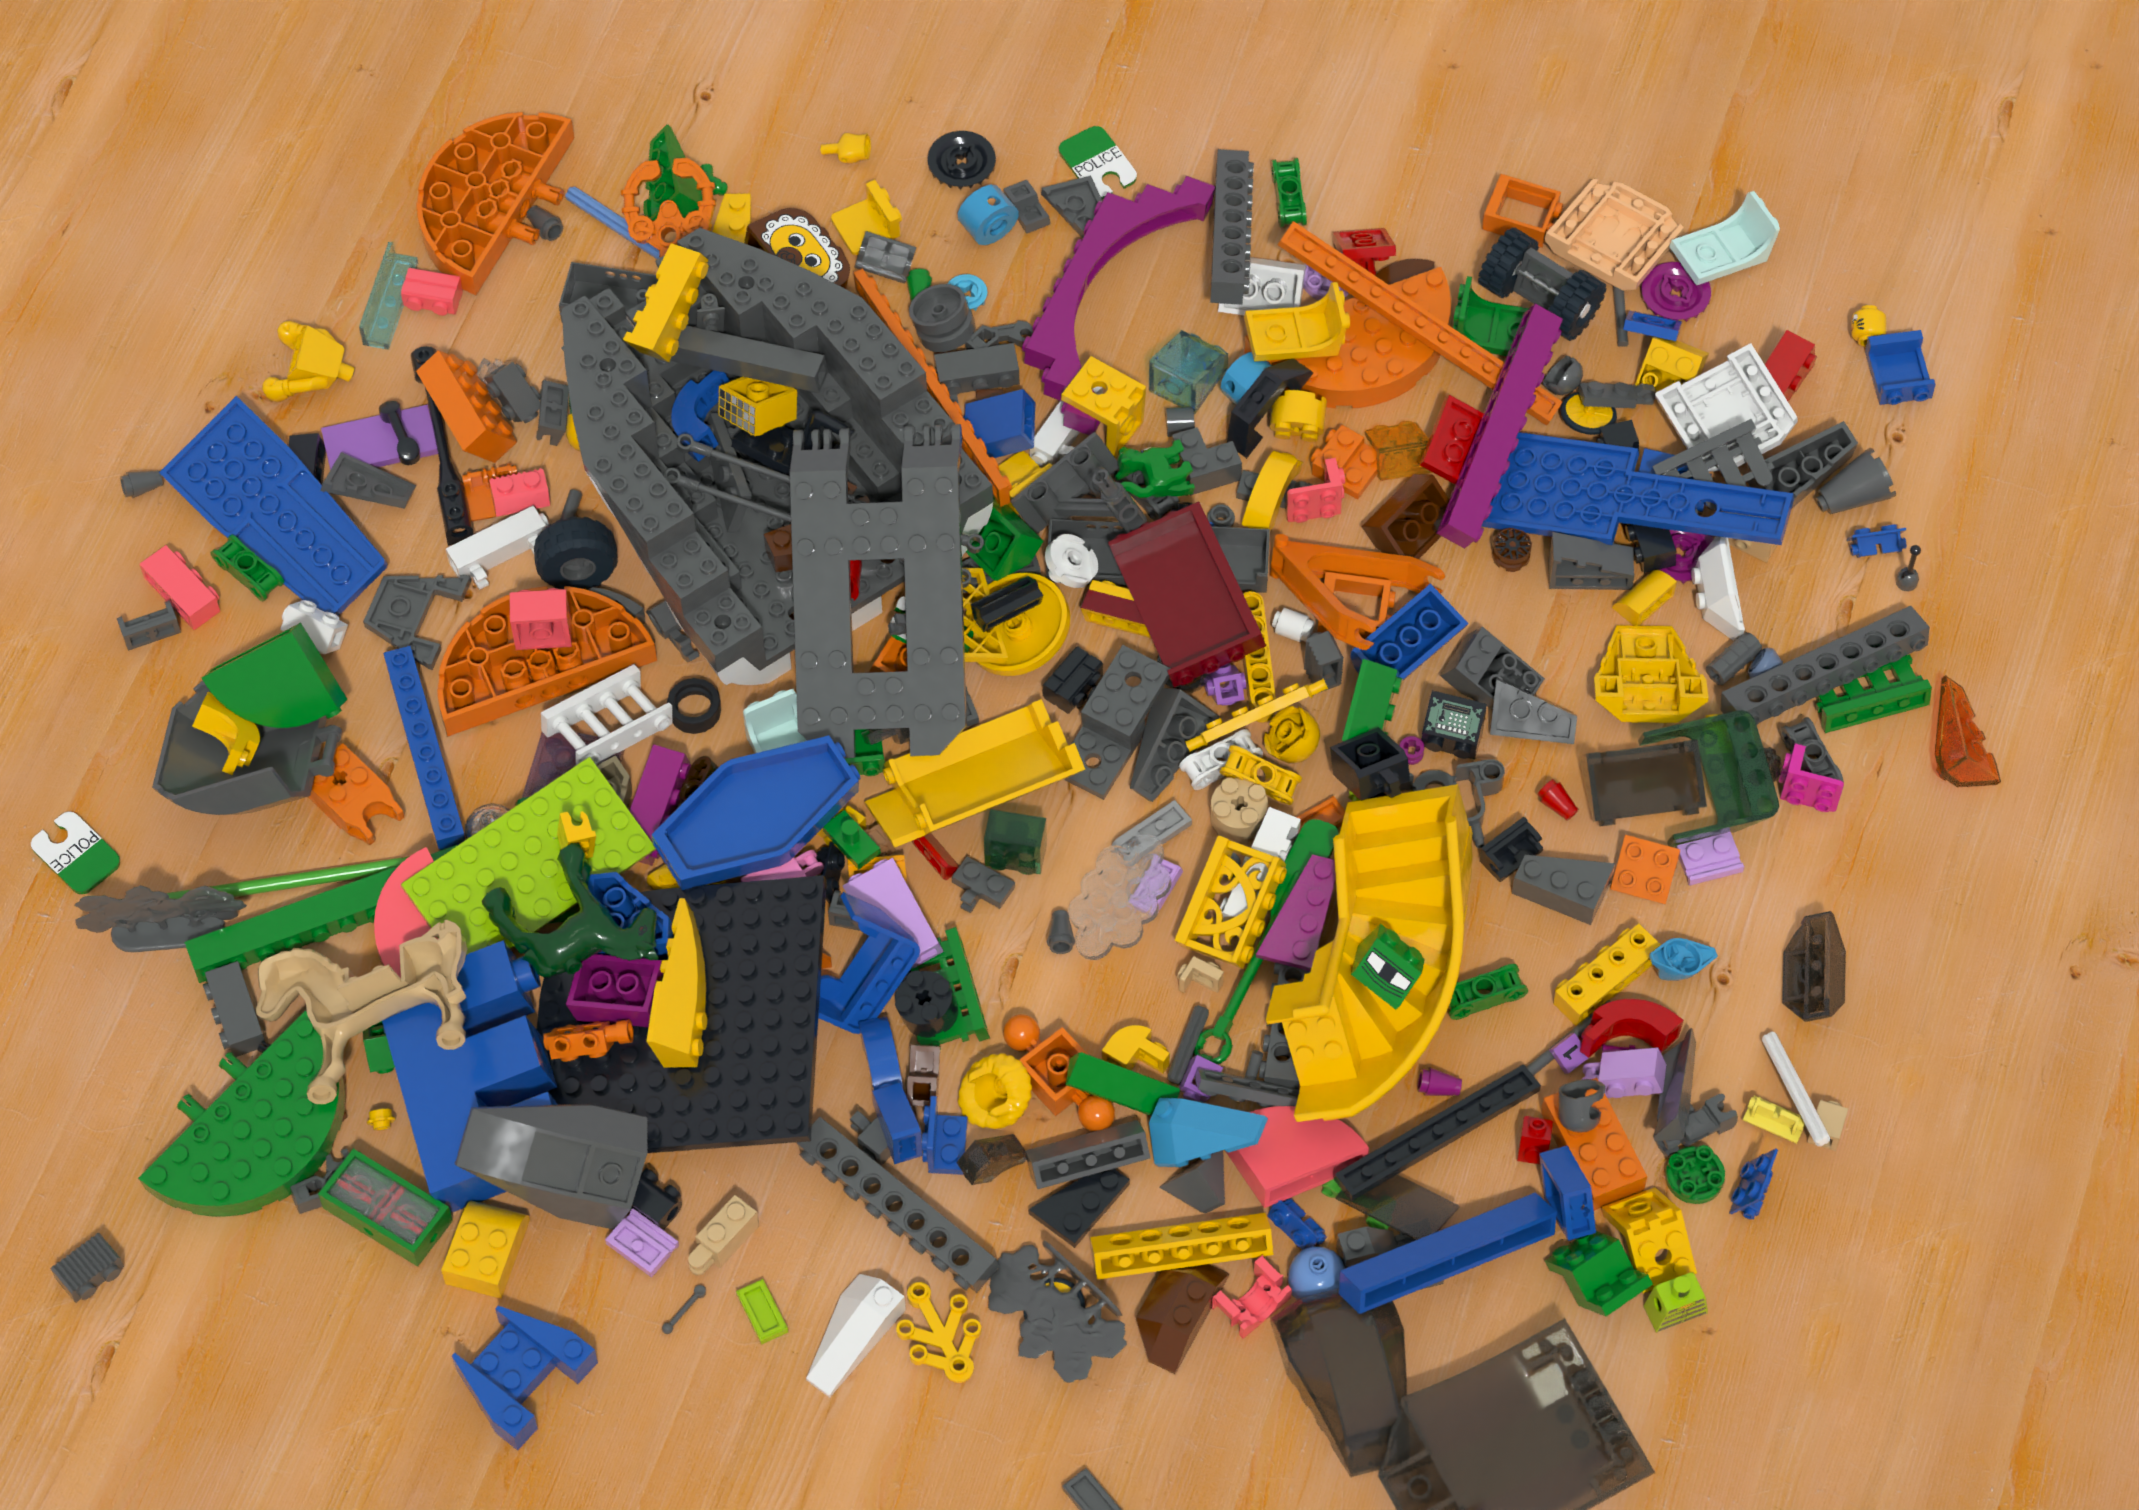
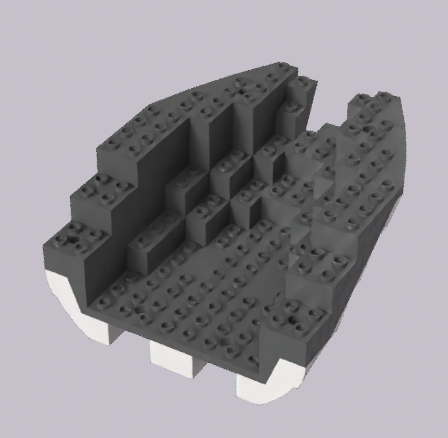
M698 228L678 240V246L699 252L708 259V272L705 278L701 279L698 286V298L690 307L687 326L696 327L697 310L702 309L701 297L704 294L711 293L716 296L718 307H725L724 334L824 355L828 374L820 392L815 393L795 388L797 390V419L786 423L784 426L792 430H803L805 432L809 415L814 411H820L842 422L850 429H855L854 434L851 436V451L847 481L857 486L852 496H855V499L867 496L870 503L902 502L901 467L904 450V427L914 426L916 431L915 446H923L922 429L924 425H930L932 446L935 445V425L943 426L942 445H951L950 427L955 423L928 393L926 372L862 297L807 269L761 249L702 228ZM662 256V257H660L659 259L655 260L656 265H657L658 268H659V266H660V264H661V262H662L664 256ZM610 288L591 299L584 295L562 308L565 369L573 422L584 469L605 505L627 535L644 568L653 578L676 622L702 653L720 680L725 685L730 683L738 685L768 684L792 669L790 652L795 649L794 620L789 617L794 612L793 570L775 572L765 550L764 534L789 525L791 522L747 507L738 532L727 533L719 497L699 490L695 492L678 485L676 487L670 485L664 477V472L669 468H675L680 472V475L717 489L710 458L705 456L698 462L688 453L680 452L677 449L678 436L671 420L673 404L681 389L690 380L698 384L713 370L674 361L666 362L638 352L623 340L627 331L633 332L636 326L633 318L637 310H644L646 300L625 312L624 305ZM725 373L730 382L742 377ZM719 402L707 413L704 420L705 424H707L710 413H718ZM824 431L820 441V450L824 447ZM832 432V448L837 444L840 445L839 435ZM961 448L959 468L961 533L971 536L979 534L982 527L989 521L993 507V485ZM741 467L752 495L750 501L791 515L790 483ZM672 474L667 476V478L670 481H674L677 479V477ZM961 545L962 556L967 551V547ZM895 559L892 563L886 564L881 560H861L862 571L859 595L855 601H853V598L851 599L852 631L883 613L881 595L905 581L904 561Z

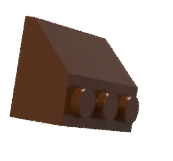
M1414 474L1362 525V528L1374 546L1382 553L1411 556L1420 559L1441 537L1437 534V530L1450 499L1434 475Z

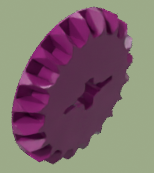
M1667 262L1652 269L1643 280L1641 293L1643 302L1647 304V309H1651L1655 316L1660 315L1663 318L1673 320L1684 319L1687 322L1689 318H1697L1701 312L1704 313L1710 302L1711 286L1709 281L1696 285L1680 262ZM1671 291H1681L1680 297L1676 294L1671 295Z
M1670 530L1675 548H1680L1681 551L1686 550L1685 557L1676 554V566L1660 569V571L1667 573L1683 584L1686 581L1692 580V568H1695L1699 556L1714 540L1711 535Z

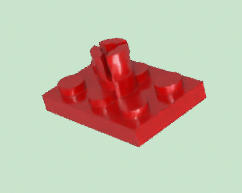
M1385 228L1332 232L1333 243L1336 249L1373 275H1376L1375 261L1389 260V256H1396V245Z
M1448 395L1443 402L1419 465L1456 485L1484 413Z

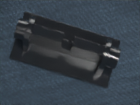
M830 842L829 848L822 847L816 856L817 861L822 862L824 865V870L821 873L827 880L826 900L830 905L834 891H839L841 871L845 866V855L833 842Z

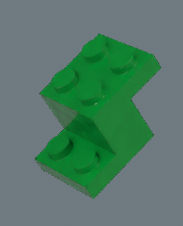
M1598 1231L1594 1234L1576 1238L1570 1244L1555 1249L1552 1256L1545 1260L1549 1271L1564 1277L1578 1306L1605 1317L1653 1285L1648 1274L1633 1268L1619 1239Z

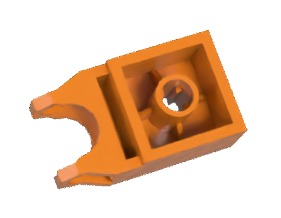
M342 743L335 751L333 775L329 777L314 776L311 794L308 798L340 829H343L350 836L371 845L375 842L372 832L367 827V822L371 817L383 814L401 821L405 818L404 813L393 799L389 787Z

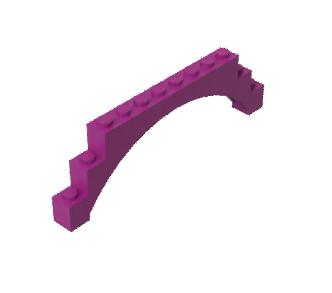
M1186 176L1182 185L1177 184L1174 193L1147 184L1142 193L1138 192L1134 201L1107 192L1103 201H1098L1094 210L1095 217L1093 221L1088 220L1084 229L1085 236L1083 240L1078 239L1076 242L1074 257L1067 259L1063 270L1065 274L1062 278H1057L1052 298L1047 297L1043 306L1044 313L1042 317L1038 316L1032 328L1033 334L1031 337H1026L1022 346V351L1025 352L1024 364L1044 371L1041 382L1044 383V395L1062 401V393L1082 368L1076 349L1074 324L1084 293L1098 272L1125 247L1152 232L1177 223L1196 219L1204 222L1213 205L1216 186ZM1066 402L1063 403L1061 414H1064L1063 426L1089 436L1096 432L1101 423L1100 421Z

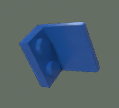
M931 1096L930 1106L925 1105L924 1107L925 1132L922 1133L923 1162H928L929 1173L964 1175L967 1116L938 1115L937 1096Z

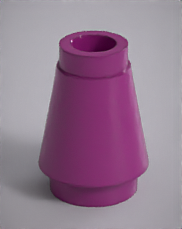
M1431 1067L1428 1070L1421 1069L1417 1091L1423 1092L1424 1096H1459L1462 1079Z

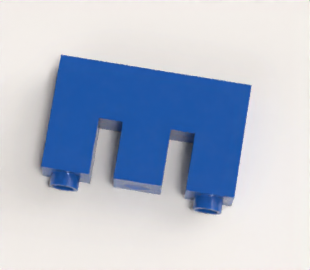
M504 940L466 954L464 965L457 977V981L462 986L466 995V999L460 1002L462 1013L465 1016V1024L463 1026L465 1042L461 1047L449 1050L438 1046L436 1031L442 1023V1012L438 1006L432 1003L415 1006L382 1021L430 1195L435 1200L437 1199L449 1206L451 1213L465 1208L471 1200L481 1202L507 1192L455 1165L471 1107L558 1105L552 1096L546 1092L557 1088L544 1046L543 1037L526 1017V1015L535 1012L529 991L541 987L540 978L533 966L523 960V956L517 958Z

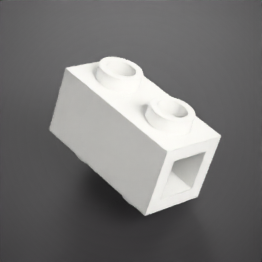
M301 600L286 607L282 615L283 623L280 630L285 631L302 623L320 654H327L340 649L348 624L340 621L337 615L323 612L316 608L317 605L307 600Z

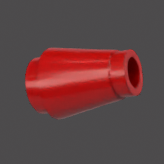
M1554 779L1550 780L1537 794L1541 798L1540 802L1566 821L1570 820L1579 810L1561 782L1557 783Z

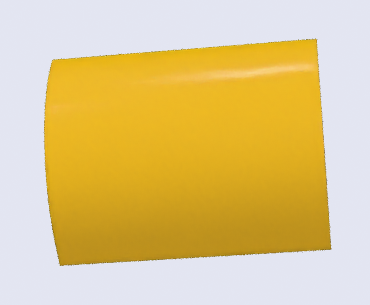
M1653 570L1617 601L1612 608L1633 626H1640L1674 596L1677 581L1663 571Z

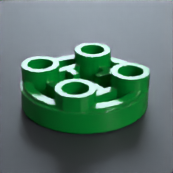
M1691 1146L1680 1149L1669 1158L1665 1178L1669 1190L1678 1199L1690 1204H1703L1713 1200L1721 1192L1725 1181V1169L1722 1161L1713 1153L1709 1146Z

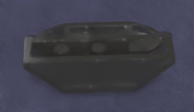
M1831 911L1805 916L1800 923L1802 926L1793 935L1783 952L1782 1004L1805 1022L1832 1017L1845 1003L1846 950L1834 914Z

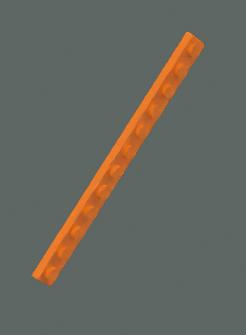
M1292 222L1279 241L1278 246L1330 281L1337 282L1338 286L1492 390L1494 389L1504 364L1503 361L1296 222ZM1538 386L1533 393L1536 395V399L1531 408L1527 409L1526 412L1547 426L1562 404V401Z
M863 268L853 272L855 288L860 297L865 300L926 372L928 393L955 424H961L962 449L992 483L993 496L1000 507L1009 504V491L1012 490V486L1008 477L1000 474L997 461L994 457L988 456L983 440L981 438L977 439L974 435L975 432L971 422L963 419L960 406L956 401H951L946 385L939 383L937 373L932 365H927L922 349L914 346L911 333L908 329L904 330L902 328L897 312L892 313L887 297L884 294L880 295L874 278L872 276L868 277Z

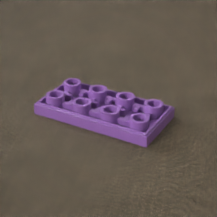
M428 405L401 410L402 416L400 419L408 437L417 442L420 458L438 454ZM380 415L321 428L330 470L341 452L376 468L400 463L397 452L399 441L392 425L382 421Z

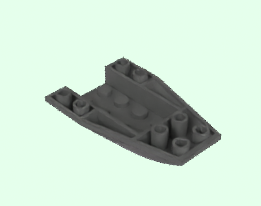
M594 1104L471 1107L455 1165L558 1218L614 1230L631 1210L647 1156V1117Z

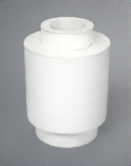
M1284 608L1282 612L1277 611L1272 622V627L1276 628L1275 634L1297 642H1301V640L1306 642L1307 638L1312 634L1315 621L1310 620L1309 616Z

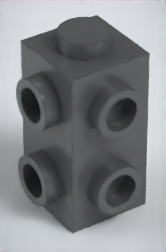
M505 362L484 377L488 383L486 388L494 398L499 399L503 405L501 410L507 419L513 420V422L524 421V423H528L538 416L537 411L540 409L539 400L541 396L524 379L526 374L519 364Z

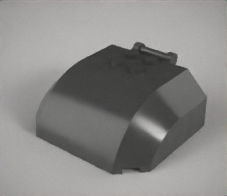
M202 681L193 688L196 694L185 704L179 701L171 710L152 787L156 792L176 805L191 811L212 815L253 813L309 797L314 776L329 777L334 773L335 763L333 760L337 742L341 740L342 729L336 725L325 727L326 716L308 724L290 728H274L255 724L260 734V742L249 767L243 765V767L236 766L233 775L222 771L229 755L226 746L216 737L192 727L207 692H210ZM326 741L323 757L321 760H318L321 744Z

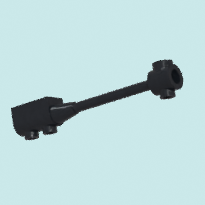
M420 347L411 353L414 377L418 383L423 384L416 370L437 352L433 347ZM425 387L440 461L437 493L449 546L474 535L464 484L460 481L450 460L442 415ZM459 528L466 529L465 531L460 533L452 532Z
M645 1168L641 1173L631 1210L632 1208L664 1231L678 1215L682 1207V1202L678 1200L681 1194L672 1185L668 1184L664 1189L657 1185L656 1182L659 1179L656 1174Z

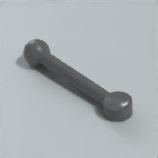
M698 1285L694 1288V1295L670 1322L663 1324V1333H672L673 1326L694 1302L706 1295L704 1286Z

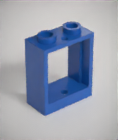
M1568 1146L1539 1153L1544 1199L1557 1211L1556 1221L1567 1240L1596 1233L1591 1185Z

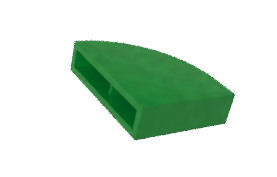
M302 623L211 668L201 677L210 692L226 708L245 720L267 727L290 728L308 724L323 716L330 719L342 711L340 707L348 700Z

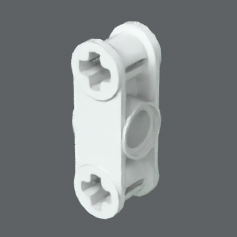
M1243 729L1200 752L1190 754L1181 761L1179 768L1187 773L1192 781L1193 789L1200 790L1210 783L1225 777L1219 771L1221 767L1225 766L1226 761H1219L1217 758L1227 760L1230 754L1228 751L1230 745L1244 748L1259 758L1262 757L1263 751L1261 748H1257L1250 738V731Z

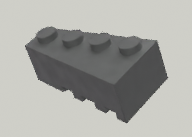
M1843 421L1765 459L1766 464L1772 462L1774 469L1770 471L1772 481L1768 486H1759L1755 479L1747 483L1751 488L1793 493V508L1853 456L1858 442Z

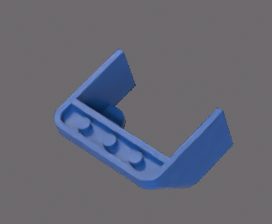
M843 892L840 897L851 919L856 921L859 929L869 936L840 979L831 975L821 976L818 1018L851 1033L860 1034L858 1022L875 1019L879 1016L918 959L920 948L915 938L883 910Z

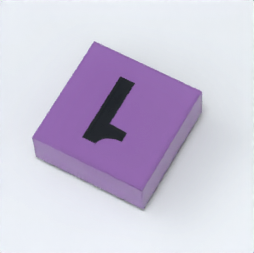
M1570 1033L1549 1049L1565 1074L1570 1073L1588 1059L1587 1056L1580 1052L1582 1043L1575 1033Z

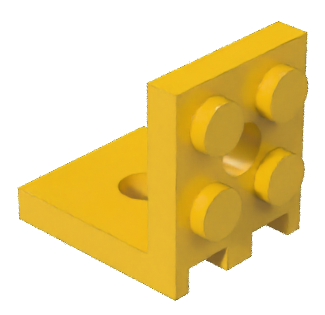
M1091 356L1064 390L1061 400L1107 425L1106 447L1116 459L1119 455V450L1126 446L1144 422L1146 386ZM1102 387L1106 392L1098 395L1092 389Z
M1654 1187L1601 1207L1604 1218L1625 1236L1633 1268L1648 1274L1653 1283L1642 1293L1651 1291L1656 1285L1693 1272L1697 1274L1682 1211L1657 1188ZM1660 1249H1667L1666 1258L1659 1262L1655 1261L1656 1253Z

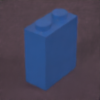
M1024 389L965 404L963 419L971 422L975 432L974 435L977 439L981 438L983 440L989 457L997 458L1034 448L1036 402Z

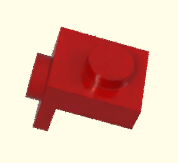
M1529 1116L1524 1117L1517 1161L1541 1165L1539 1153L1549 1151L1553 1126L1552 1120Z

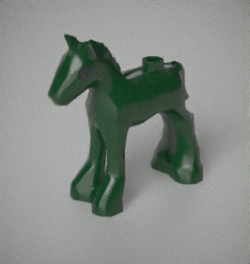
M571 843L560 850L557 859L563 868L571 892L580 906V912L569 917L557 930L549 934L530 932L516 922V909L505 888L499 887L491 890L482 900V905L489 912V919L498 927L500 934L512 942L519 953L524 954L522 959L530 963L535 972L544 978L564 972L574 974L582 968L581 962L601 951L628 961L638 960L642 957L648 960H658V955L654 950L657 946L655 942L656 912L649 907L642 909L627 928L619 927L608 909L588 888L592 870L579 843Z

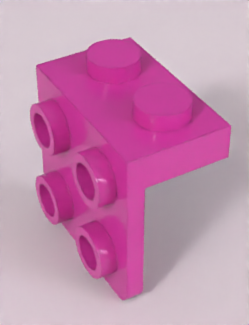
M1795 744L1792 754L1786 753L1778 783L1784 785L1780 799L1786 800L1793 805L1802 804L1814 807L1820 812H1835L1844 782L1800 770L1806 746Z

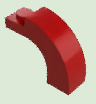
M1620 999L1611 1001L1593 1012L1590 1025L1581 1035L1583 1041L1580 1052L1589 1058L1609 1040L1620 1036H1631L1643 1040L1653 1048H1658L1662 1053L1679 1038L1684 1020L1664 1006L1647 1000Z

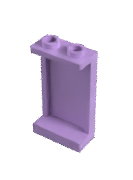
M893 858L877 862L870 871L864 874H856L848 880V883L842 885L847 894L880 908L915 938L920 948V955L910 970L944 952Z

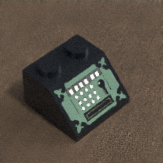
M1432 690L1421 738L1424 747L1433 752L1442 751L1454 754L1461 759L1470 758L1475 760L1483 734L1487 704Z

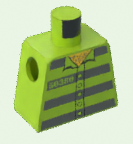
M1693 1272L1656 1285L1643 1306L1655 1332L1708 1313L1706 1297Z

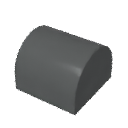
M1193 407L1166 408L1168 437L1195 428Z

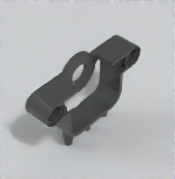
M1495 759L1459 764L1456 768L1455 776H1450L1448 773L1440 770H1430L1417 777L1414 783V775L1410 773V781L1401 784L1399 789L1401 791L1412 789L1413 792L1425 790L1428 785L1433 783L1449 786L1457 784V781L1469 779L1473 784L1472 795L1478 814L1467 819L1469 826L1472 828V838L1476 847L1482 848L1485 845L1481 828L1485 814L1483 796L1494 795L1501 791L1505 768L1501 762ZM1488 775H1493V776H1495L1496 778H1495V779H1489V778H1487L1486 776H1488Z

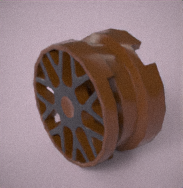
M1514 528L1503 529L1494 539L1492 552L1494 563L1499 568H1505L1508 572L1520 571L1523 566H1527L1530 561L1532 547L1530 537L1522 530Z

